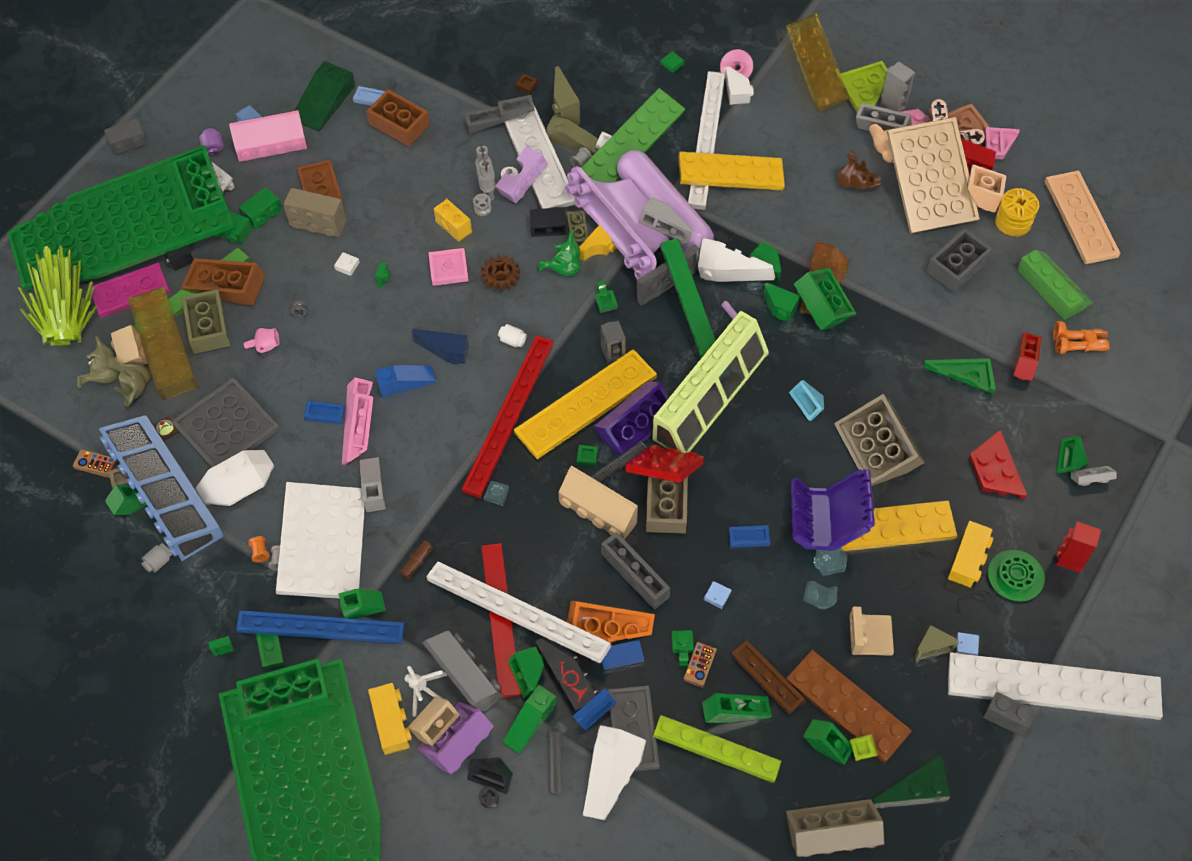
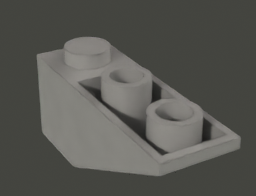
M379 457L359 460L363 502L366 512L386 509Z

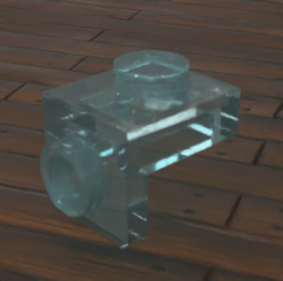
M811 580L807 582L803 601L821 610H825L836 603L838 588L835 586L826 588Z

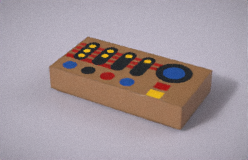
M80 450L73 467L77 470L110 478L109 471L115 469L118 461L114 462L112 457Z
M697 642L683 681L703 688L717 649Z

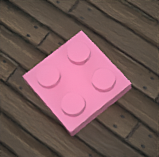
M464 248L428 252L433 286L468 282Z

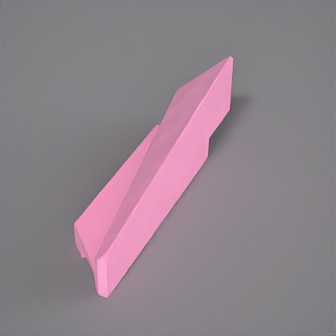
M354 378L347 386L342 465L348 464L367 450L373 397L369 396L373 385L371 381Z

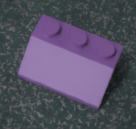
M460 701L454 707L460 714L459 717L433 746L421 743L417 747L431 762L449 774L460 768L461 763L475 751V747L489 735L494 727L479 709Z

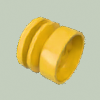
M1022 188L1008 190L1003 195L995 216V224L998 229L1010 236H1022L1029 232L1039 209L1037 197L1032 192Z

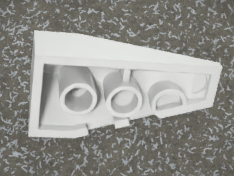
M705 238L702 240L698 262L701 278L716 282L775 279L773 265L755 257L747 258L741 254L742 251L736 249L734 252L725 248L726 244Z
M600 726L594 748L583 812L584 816L600 820L606 819L616 803L621 790L629 782L635 768L639 766L646 740L620 729Z

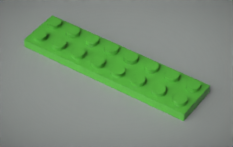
M659 88L581 167L588 177L598 182L610 183L619 181L617 163L621 156L632 150H639L645 153L684 113L685 108Z

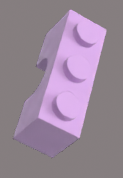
M528 146L525 147L517 158V161L523 168L522 171L515 176L505 173L495 186L502 196L516 204L548 164L541 153Z

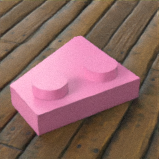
M986 127L985 147L996 151L995 159L1003 160L1018 137L1019 129Z

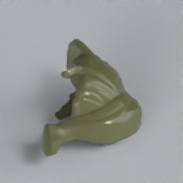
M95 336L96 350L87 355L89 359L94 357L88 362V365H91L90 373L78 376V388H82L83 384L89 381L111 383L119 378L120 372L108 367V357L112 355L115 359L114 353L103 344L99 336Z
M111 355L108 357V367L120 372L119 382L122 389L114 387V389L126 399L124 407H129L136 398L143 394L146 384L151 379L150 372L146 367L138 363H119Z

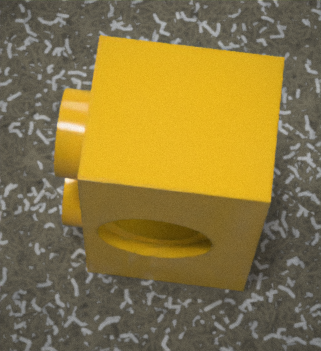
M448 199L434 208L435 221L458 242L472 233L470 219Z

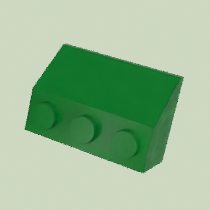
M830 268L808 272L794 283L798 294L803 299L807 310L813 316L820 330L832 328L857 314Z

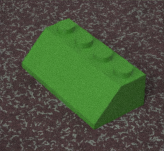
M1034 250L1021 258L1017 271L1064 321L1093 304V301L1046 252Z

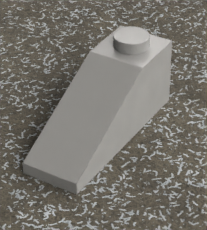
M650 197L642 210L639 223L673 239L678 238L680 242L688 245L693 230L667 204Z

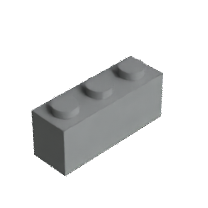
M900 62L888 68L886 81L883 84L884 90L881 94L880 106L882 108L901 112L907 107L915 72Z
M861 103L856 115L857 128L870 131L869 128L873 124L879 125L883 131L912 126L911 114Z

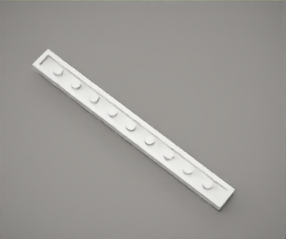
M708 72L696 153L714 154L725 73ZM691 185L688 203L693 209L705 210L709 186Z
M437 562L427 575L429 582L598 663L602 662L611 648L610 642L440 562Z

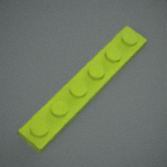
M662 715L653 734V737L772 783L775 782L781 764L780 760Z

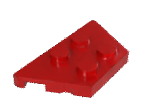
M998 431L969 456L982 491L997 492L1005 496L1012 494L1019 496L1020 499H1025L1027 493L1002 432Z

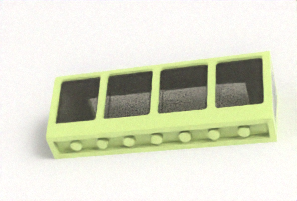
M742 311L738 313L654 416V441L667 449L674 448L684 453L690 452L769 353L756 319Z

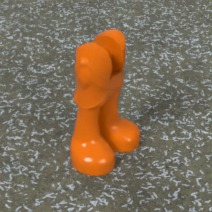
M1057 321L1055 323L1053 340L1056 341L1055 351L1058 354H1065L1067 351L1074 350L1089 352L1107 351L1110 349L1109 341L1105 340L1108 338L1107 331L1102 329L1068 330L1065 322Z

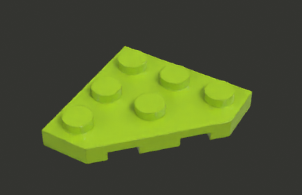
M883 61L837 75L836 80L857 113L861 103L876 106L887 77L886 72L888 69Z

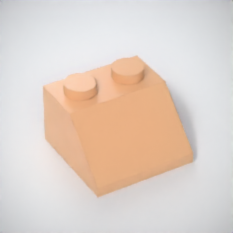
M972 165L968 190L979 208L995 213L1004 194L1006 175Z

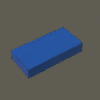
M307 401L304 420L342 424L346 409L345 404Z
M769 526L729 527L730 548L770 546Z
M640 641L611 646L602 660L603 669L608 670L644 662Z
M603 689L573 717L584 730H587L617 702L606 689Z

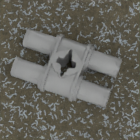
M479 146L476 149L477 158L475 160L478 182L483 194L488 195L492 201L494 199L493 190L495 189L494 170L491 159L488 157V148L482 146L481 151Z

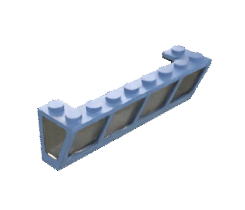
M146 415L99 429L103 435L100 437V440L114 462L116 460L120 462L117 466L123 476L126 474L129 476L127 479L128 484L132 490L137 489L138 493L135 495L140 503H146L148 506L145 510L151 519L155 517L157 520L154 525L159 533H165L166 537L163 539L174 557L178 555L181 561L224 537L220 527Z

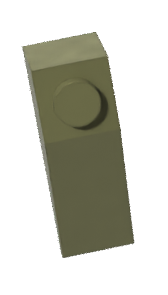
M553 115L547 126V135L550 142L575 150L585 147L592 155L598 151L595 149L598 138L572 121Z

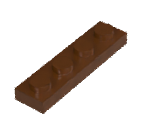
M747 640L732 652L731 656L788 715L804 703L805 698Z

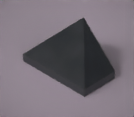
M500 757L473 759L467 780L486 787H494L497 791L507 794L513 773Z

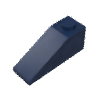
M418 329L412 330L413 340L416 344L446 362L465 364L469 348L468 335Z

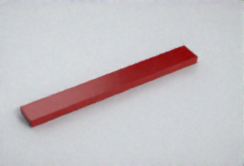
M501 543L481 546L486 584L508 594ZM489 610L498 683L501 685L500 691L504 695L500 699L521 696L520 689L507 662L515 653L511 620Z

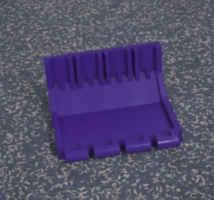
M859 469L828 488H809L798 477L791 480L792 537L796 543L802 545L805 549L835 551L870 532V528L875 525L871 472L869 469Z

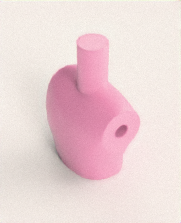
M259 328L255 333V339L246 341L243 344L245 349L256 347V350L260 353L268 352L279 345V334L276 328Z

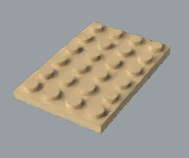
M956 117L891 129L886 132L910 234L974 222L980 219L976 203L968 190L970 176Z

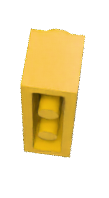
M969 521L948 577L949 580L970 588L974 581H979L982 573L979 570L980 564L984 566L988 554L984 553L985 549H990L993 537H990L991 528Z
M393 683L368 689L384 754L387 755L410 748L408 743L409 740H412L410 730L405 728L403 721L407 720L404 708L400 709L398 703L402 701L400 690H395Z

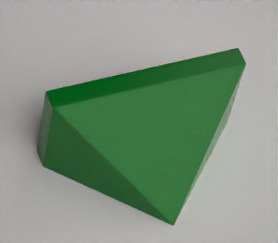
M1080 436L1061 439L1057 466L1058 474L1076 471L1088 464Z

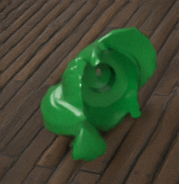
M574 229L570 230L569 237L565 243L555 245V248L560 249L556 250L557 254L554 256L553 261H540L537 267L538 271L550 268L558 274L568 277L574 276L580 271V248L575 239Z

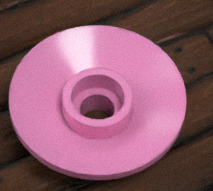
M732 50L723 57L720 71L725 73L726 67H731L736 71V66L740 65L741 68L737 72L749 78L753 71L752 58L743 50Z

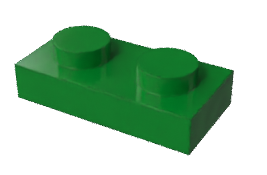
M256 634L263 670L283 666L278 635Z

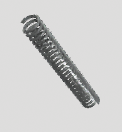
M643 442L637 443L632 449L630 448L620 457H617L615 461L613 460L603 469H600L598 473L593 474L591 478L601 483V480L604 481L606 477L609 478L611 474L616 473V470L621 469L623 465L626 466L635 456L645 450L644 447L647 448V446Z

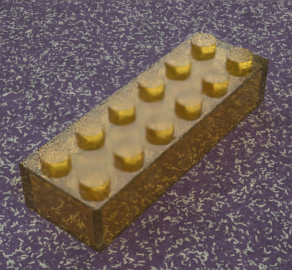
M814 13L787 25V31L817 111H822L850 99L818 14Z
M164 287L128 298L153 380L161 398L165 400L199 388L170 298Z

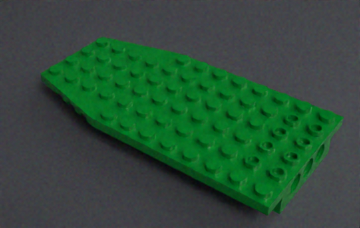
M203 145L73 193L66 197V201L61 204H54L51 210L46 213H39L31 222L26 221L7 232L22 288L28 291L34 290L27 263L31 264V267L35 268L39 274L36 254L39 255L41 260L44 257L43 250L45 246L50 248L52 259L53 255H58L60 246L63 248L64 259L68 257V251L71 250V283L73 266L76 265L78 269V262L80 260V282L102 278L163 255L166 252L234 228L235 225L208 150Z
M319 658L237 681V689L219 693L250 853L253 860L381 861V815L342 658L321 664Z

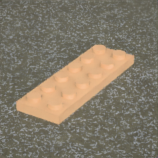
M1080 171L1046 177V186L1084 264L1119 258L1120 251Z

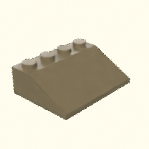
M884 394L834 423L858 469L870 470L872 486L906 474L925 463L891 401Z

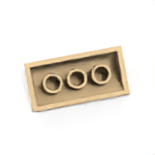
M573 466L569 468L559 490L561 505L565 508L573 509L581 518L589 519L596 527L607 530L611 536L617 532L625 540L637 524L638 506Z

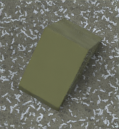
M930 625L915 654V659L918 660L955 651L959 643L958 639Z

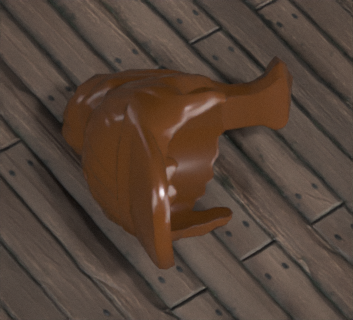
M849 151L847 154L849 162L841 168L837 176V182L840 187L857 190L880 187L882 180L879 175L868 172L865 160L862 161L861 165L856 163L857 157L855 152Z

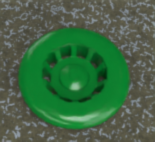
M1019 550L1003 551L997 554L989 564L988 577L992 587L999 595L1008 600L1022 602L1033 599L1044 587L1045 575L1040 563L1026 552Z

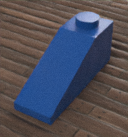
M393 365L375 370L382 397L437 383L432 366Z

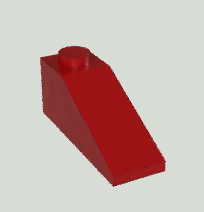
M1023 332L1013 376L1021 380L1032 381L1039 363L1041 336Z

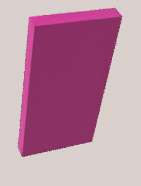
M159 263L91 287H94L92 298L95 306L98 305L96 309L100 318L171 293Z

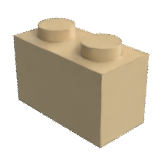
M129 325L111 333V346L116 352L115 360L124 364H148L138 330Z
M435 696L408 728L420 742L433 746L460 714L448 700Z

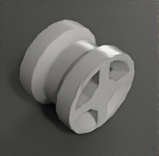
M486 194L476 195L473 199L475 213L479 216L488 215L491 212L490 197Z

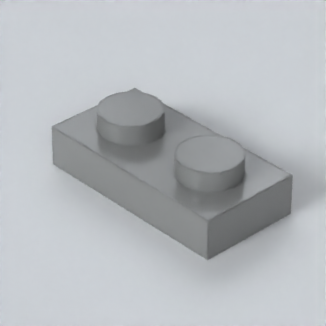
M1109 466L1071 471V479L1082 486L1090 485L1091 482L1107 483L1109 480L1117 479L1116 471Z

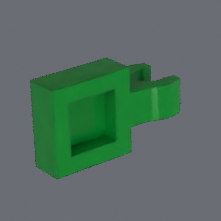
M604 281L597 282L598 294H595V300L600 313L618 309L613 290L607 291Z
M692 630L672 631L673 653H679V666H688V653H693Z

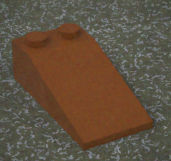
M194 258L181 288L193 293H203L218 289L223 301L242 305H254L266 275L257 263Z

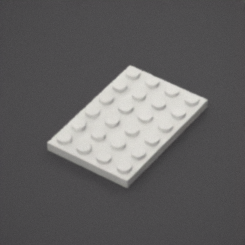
M286 482L276 594L339 598L338 593L359 588L365 507L362 488Z

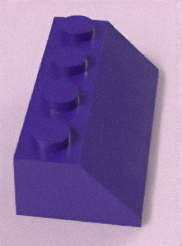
M648 381L594 425V428L602 441L620 457L627 450L632 449L634 445H637L639 442L644 443L653 435L654 416L669 399V396L661 383ZM657 425V431H658L662 426Z

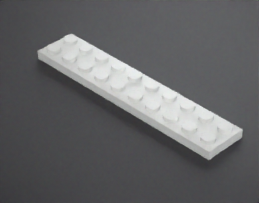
M958 653L949 654L948 695L991 700L997 691L1023 704L1158 720L1163 717L1161 677Z

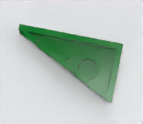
M990 359L924 361L925 369L989 393H994L996 390Z

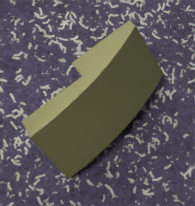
M585 211L567 212L569 233L571 229H574L577 243L584 242L588 238Z

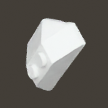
M243 450L209 469L195 489L205 505L230 506L264 487L271 470L274 468V464L265 450Z

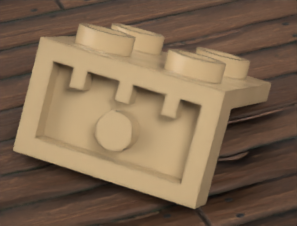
M853 607L850 613L852 655H893L891 616L862 614L861 607Z

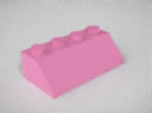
M298 111L229 124L239 162L307 149Z

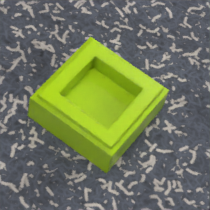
M872 734L850 739L856 761L878 755Z

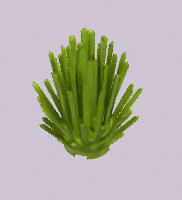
M45 246L43 250L44 257L41 260L39 255L36 254L39 274L35 268L31 267V264L27 263L38 303L33 294L29 293L33 302L31 305L23 289L18 287L23 296L22 299L31 313L27 314L23 309L19 310L42 336L44 345L47 342H51V346L70 345V341L77 340V343L82 342L81 333L98 306H94L86 315L93 295L94 287L91 288L93 282L89 283L85 297L82 298L80 304L82 289H79L80 260L78 262V269L76 265L73 266L71 299V250L68 251V257L64 259L63 248L60 246L58 255H53L52 259L50 248Z

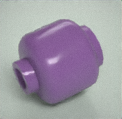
M213 128L205 129L199 136L200 145H205L211 156L218 155L224 148L221 133Z

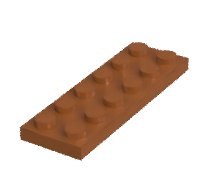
M813 650L786 678L804 698L853 738L872 734L878 754L876 757L884 764L912 731Z

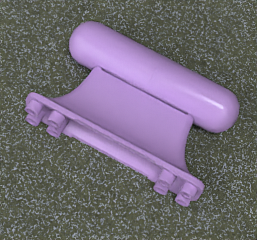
M639 150L628 151L618 161L617 172L622 179L621 181L610 183L595 181L588 177L582 168L578 166L573 167L571 172L567 174L569 183L564 188L565 193L568 196L572 195L575 205L578 208L582 207L609 235L614 245L624 255L626 267H632L635 270L637 280L656 268L657 262L654 253L660 247L661 242L673 239L639 223L642 210L650 197L667 204L693 230L688 245L680 242L683 251L696 244L699 247L700 256L702 240L704 238L714 240V234L707 223L651 159Z

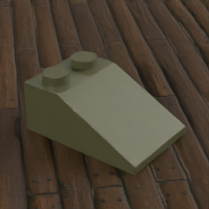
M557 66L555 67L554 104H552L554 116L568 119L579 125L580 101L561 69Z

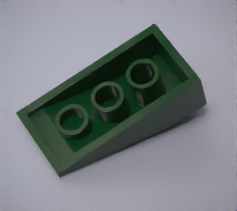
M326 61L320 65L294 110L299 112L302 125L318 132L321 131L354 89L353 72Z

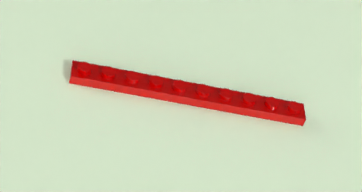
M536 335L462 488L463 493L481 499L554 345L552 340Z

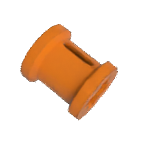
M257 536L248 541V545L253 553V562H263L270 557L265 546L266 538L263 536Z

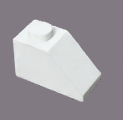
M726 67L725 82L729 104L750 103V98L753 96V86H750L749 79L731 67Z

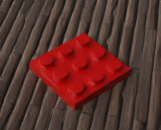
M651 445L626 464V472L681 483L703 464L704 456H699L694 452L684 453L674 448L663 449L659 445Z

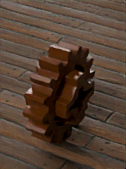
M497 255L496 259L491 256L490 262L485 260V265L481 267V278H483V283L487 284L488 288L493 286L494 291L500 288L503 292L505 287L510 290L511 284L516 286V281L520 280L518 262H514L513 258L508 260L507 255L503 258Z

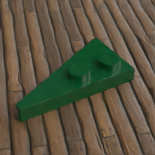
M942 756L936 757L874 798V805L882 806L949 799L950 792Z

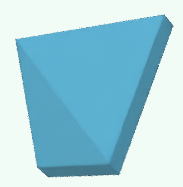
M801 380L789 392L809 421H812L824 409V396L804 380Z

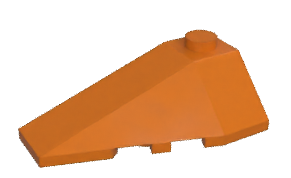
M571 601L567 623L607 642H614L652 635L655 614Z

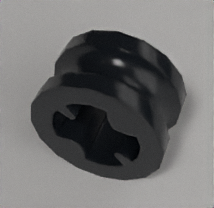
M490 786L481 790L479 798L482 806L488 809L494 808L499 802L498 791ZM488 793H492V797L495 796V798L491 799V802H487L486 798L483 799L487 797Z

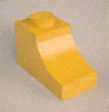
M599 225L579 247V258L585 261L593 255L602 254L607 256L610 252H614L617 247Z

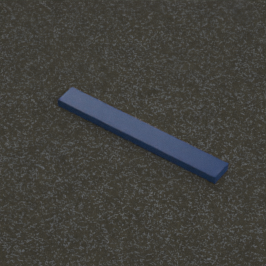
M239 610L236 631L240 633L402 644L404 623Z

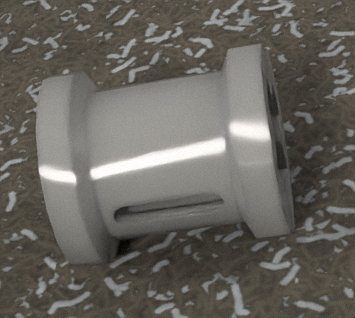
M581 147L579 152L572 156L569 161L573 167L578 166L581 168L592 155L587 148Z
M279 545L271 547L272 559L268 567L274 571H278Z

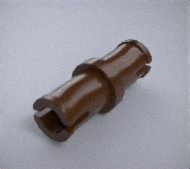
M423 541L415 553L409 556L410 559L399 573L409 580L417 568L424 564V559L434 547L427 541Z

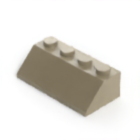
M871 799L786 811L792 845L797 857H809L813 854H830L834 851H852L856 848H873L877 845H884L883 820Z

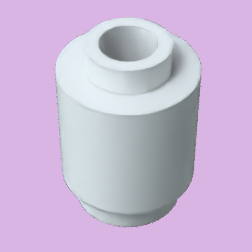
M508 324L505 327L502 326L498 333L501 342L516 348H522L527 338V334L523 330Z

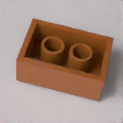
M388 89L366 111L369 125L407 146H410L430 125L427 110Z

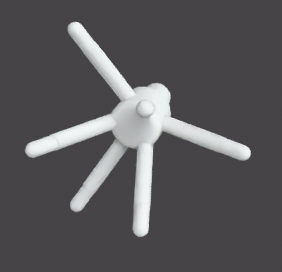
M411 666L407 667L410 674L405 676V681L414 689L413 717L417 715V701H422L423 699L420 693L421 690H424L432 697H440L426 687V682L447 676L446 672L440 670L420 676L414 673Z

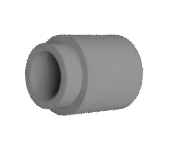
M161 543L159 546L153 547L142 557L143 563L141 564L148 572L153 571L156 573L170 560L173 554L168 547Z

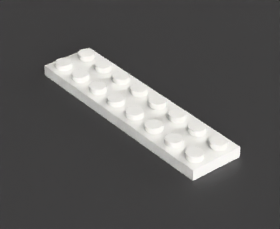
M536 108L533 112L504 122L518 156L528 146L541 153L548 163L531 185L541 209L575 205L574 197L572 195L568 196L565 193L564 188L569 183Z

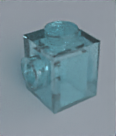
M841 547L835 551L816 550L814 565L823 576L845 572L847 555Z

